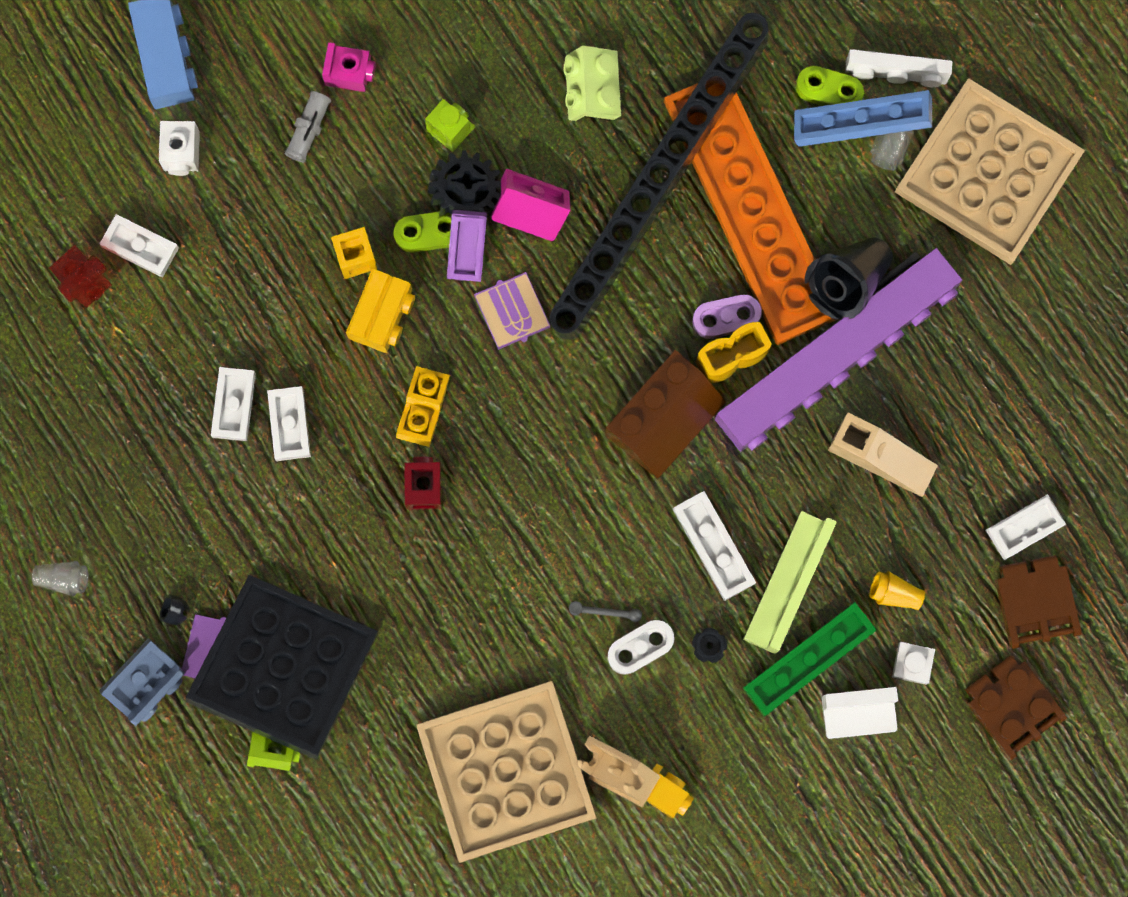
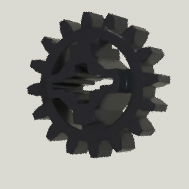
M462 150L460 158H456L451 152L448 154L447 163L441 159L438 160L436 170H432L429 180L431 182L428 186V193L434 194L431 200L432 206L441 205L439 215L443 216L448 212L452 214V210L486 212L491 216L501 196V182L497 181L501 172L499 170H490L492 164L490 159L482 163L479 161L480 153H476L472 159L468 158L466 150Z

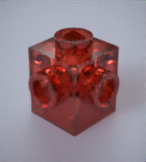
M76 245L71 247L49 267L61 282L57 287L58 290L71 303L77 299L86 308L98 300L112 286L104 275L108 270L94 254L89 258Z

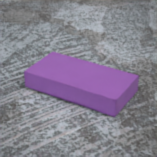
M452 210L447 279L481 282L487 220L486 212Z

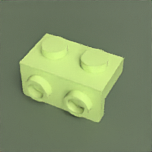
M583 45L567 54L564 62V74L566 75L567 85L565 104L568 108V119L577 121L584 116L615 120L620 117L621 105L617 51Z

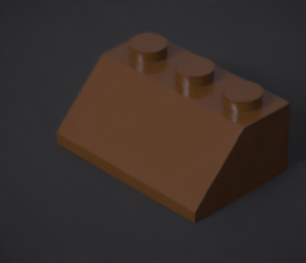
M674 350L606 427L605 435L658 480L722 408L726 401L698 368L677 350Z

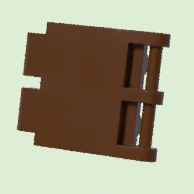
M1056 555L1031 560V573H1028L1025 561L999 567L1001 579L995 580L1011 649L1019 648V644L1037 640L1045 643L1050 642L1052 637L1072 634L1073 637L1081 635V626L1067 567H1059ZM1064 624L1070 625V627L1049 631L1048 629L1049 627L1060 626ZM1039 630V633L1021 637L1017 635L1019 633Z
M1010 655L990 670L997 680L995 683L985 674L968 686L965 691L972 699L967 703L968 707L1004 755L1012 761L1017 757L1016 752L1032 740L1035 742L1042 738L1041 734L1058 721L1060 723L1064 722L1067 716L1027 663L1023 661L1018 664ZM1051 713L1054 715L1038 728L1035 727L1036 724L1047 718ZM1026 732L1028 733L1026 737H1024L1014 746L1010 747L1011 743L1019 739Z

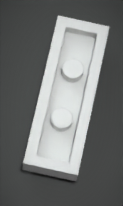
M850 49L846 59L845 74H853V77L861 80L881 77L887 78L888 82L896 84L906 83L908 80L921 82V85L925 87H939L941 84L946 85L950 78L953 61Z
M705 491L673 508L674 513L724 601L756 584Z

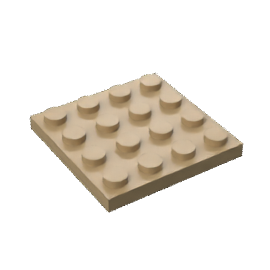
M968 78L901 180L895 193L1012 265L1085 150Z
M552 681L416 725L459 863L596 819Z

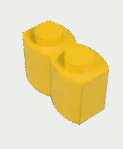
M761 322L748 323L735 330L730 338H719L706 344L699 351L696 364L711 384L718 383L729 378L737 368H747L759 363L767 355L772 343Z

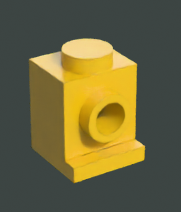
M365 227L331 237L344 279L370 272L372 269L377 270Z
M658 763L655 764L652 770L660 775V778L649 795L647 802L670 818H674L676 813L683 816L694 800V797L683 790L686 785L684 781L670 772L664 777L660 774L663 767Z

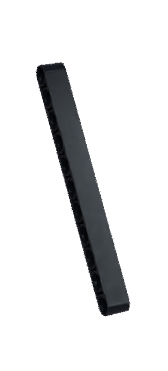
M748 13L738 21L552 309L550 323L559 337L574 339L582 333L765 49L769 40L768 23L761 14ZM750 27H757L762 31V34L757 38L751 39L746 37L744 32ZM735 55L740 56L744 60L738 67H730L725 63L729 57ZM713 84H720L725 88V91L719 96H712L707 93V89ZM694 113H703L707 116L706 121L700 125H693L688 119ZM677 141H683L688 145V148L682 154H675L669 150L671 145ZM665 170L670 176L665 182L656 183L651 180L652 174L655 171ZM645 198L651 202L650 208L644 212H637L632 208L638 199ZM621 227H627L632 230L631 237L626 241H618L614 238L615 232ZM602 256H609L614 260L613 265L607 270H599L595 267L596 261ZM583 285H591L595 288L593 296L587 300L577 297V291ZM562 315H574L576 317L575 324L568 329L560 328L558 321Z

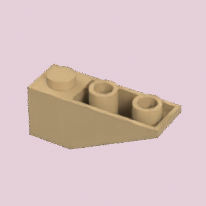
M847 413L842 420L828 451L923 497L938 466L881 428L850 413Z

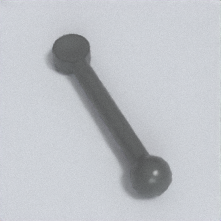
M917 252L913 253L904 262L887 273L876 290L908 266L920 259V255Z
M577 601L569 605V612L574 616L588 613L629 618L632 622H638L642 619V612L637 608L625 611L582 606Z

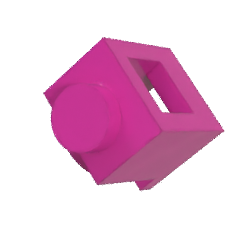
M328 42L322 73L325 86L365 92L367 81L373 82L376 68V62L371 61L370 52L336 46L335 43ZM344 63L355 64L352 69L343 67Z

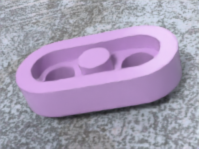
M738 295L701 304L694 312L692 324L699 336L706 339H714L732 335L735 330L745 324L759 322L762 310L759 302L754 297ZM744 309L749 313V318L742 320L737 316V312ZM706 317H712L715 319L716 325L707 327L704 325L703 320Z

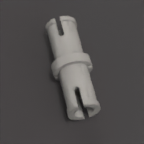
M315 91L310 93L301 118H297L294 126L297 128L287 151L284 153L286 156L298 162L304 163L306 161V156L315 136H319L322 130L319 126L331 102L329 97Z

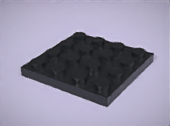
M249 575L185 697L186 702L317 760L378 636V631Z

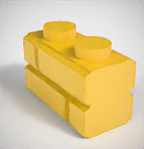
M372 269L347 328V337L352 341L367 345L383 353H387L390 345L396 346L403 327L398 326L402 314L409 315L416 297L411 294V284Z

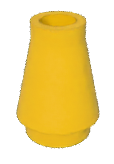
M887 571L886 573L877 572L872 581L869 596L871 599L876 600L878 605L919 610L925 598V591Z

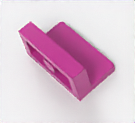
M506 168L501 178V196L491 214L492 220L554 241L571 211L570 194L568 190Z

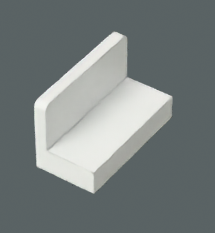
M897 687L825 694L821 697L825 731L828 739L897 731L894 705L895 702H898Z

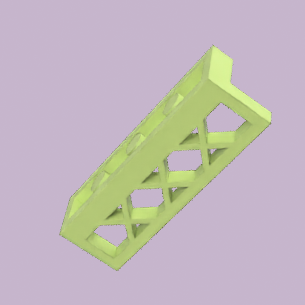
M803 511L800 512L743 640L773 654L780 650L837 521L828 517L823 521Z

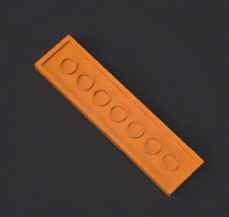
M698 83L664 97V104L673 122ZM713 84L707 89V93L712 96H719L725 91V88L720 84ZM736 92L692 160V164L754 298L761 306L762 315L776 345H780L838 319H832L822 313L809 297V294L812 292L809 282L805 285L804 277L807 267L815 258ZM694 113L689 117L688 121L693 125H700L706 121L707 116L703 113ZM683 142V145L687 150L688 145L685 142Z

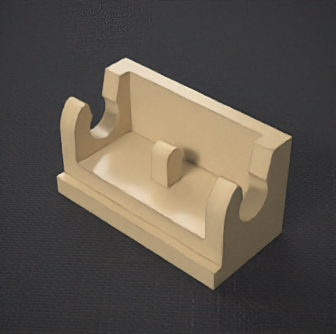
M589 736L585 746L593 752V757L589 763L579 759V768L590 775L588 779L643 808L660 775L640 761Z

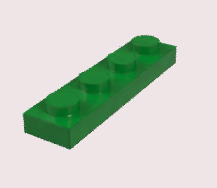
M854 602L742 689L765 717L872 635L877 629L856 602Z

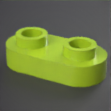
M809 66L803 69L796 82L798 95L803 100L820 106L860 101L864 96L863 85L857 78L819 66ZM816 78L820 81V85L816 87L811 86L808 80ZM848 87L852 90L853 94L845 96L841 89Z
M439 212L401 218L394 227L396 244L403 251L410 253L449 248L450 231L443 233L439 230V226L442 223L451 225L452 214L448 212L446 215L441 216ZM411 227L417 230V234L414 237H407L404 234L405 230Z

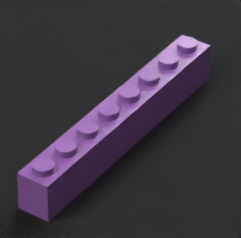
M935 248L873 295L864 310L855 318L849 319V317H844L718 412L715 421L740 452L747 447L753 451L768 439L765 433L776 426L781 430L796 417L793 412L803 405L808 409L823 397L820 392L831 384L833 388H836L850 377L847 371L857 363L861 368L877 356L875 352L877 348L884 343L890 347L905 335L902 329L910 323H913L916 327L932 314L929 311L931 307L938 302L944 306L959 294L956 288L962 282V279L939 250Z

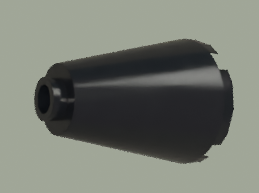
M869 238L817 257L807 267L804 277L805 285L809 282L812 292L809 294L812 303L822 313L832 319L839 320L842 317L855 318L864 310L893 260L891 248L882 239Z

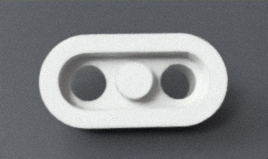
M660 620L647 622L611 645L608 651L609 665L619 674L627 675L634 673L669 652L674 643L673 630L667 623ZM652 633H659L662 636L663 640L660 645L655 646L650 643L649 636ZM626 650L631 653L632 660L629 663H622L619 660L618 655L621 651Z

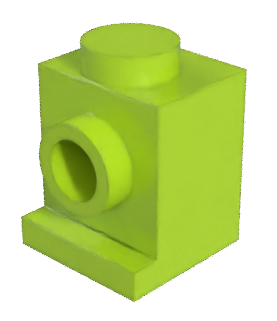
M444 99L425 118L427 132L451 152H454L472 132L475 125L467 119L469 115L457 103L450 105Z
M252 732L247 766L254 767L255 765L290 771L291 763L299 762L300 752ZM272 746H277L280 748L281 754L268 752V749Z

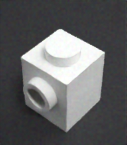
M160 121L159 162L163 170L168 171L171 175L184 176L188 175L189 171H198L200 131L195 121Z

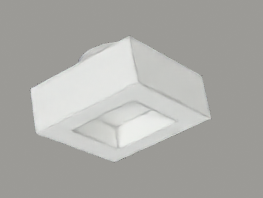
M899 642L892 678L925 685L929 684L935 649Z

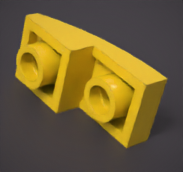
M416 366L406 396V404L396 432V438L430 447L450 375Z

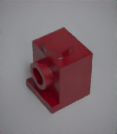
M433 457L412 458V463H404L406 509H442L440 462H433ZM426 478L430 481L428 489L421 490L417 487L420 479Z

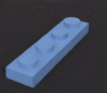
M929 90L795 110L794 141L800 147L932 128V96Z

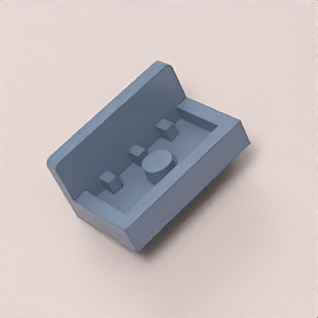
M148 638L99 692L136 726L141 720L145 722L152 717L158 708L157 703L166 694L171 695L179 688L183 681L181 677L185 672L171 657Z

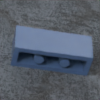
M138 0L128 3L147 91L154 109L194 101L192 89L198 88L194 69L187 68L185 57L191 56L187 37H180L178 25L184 24L179 4L173 5L171 0Z

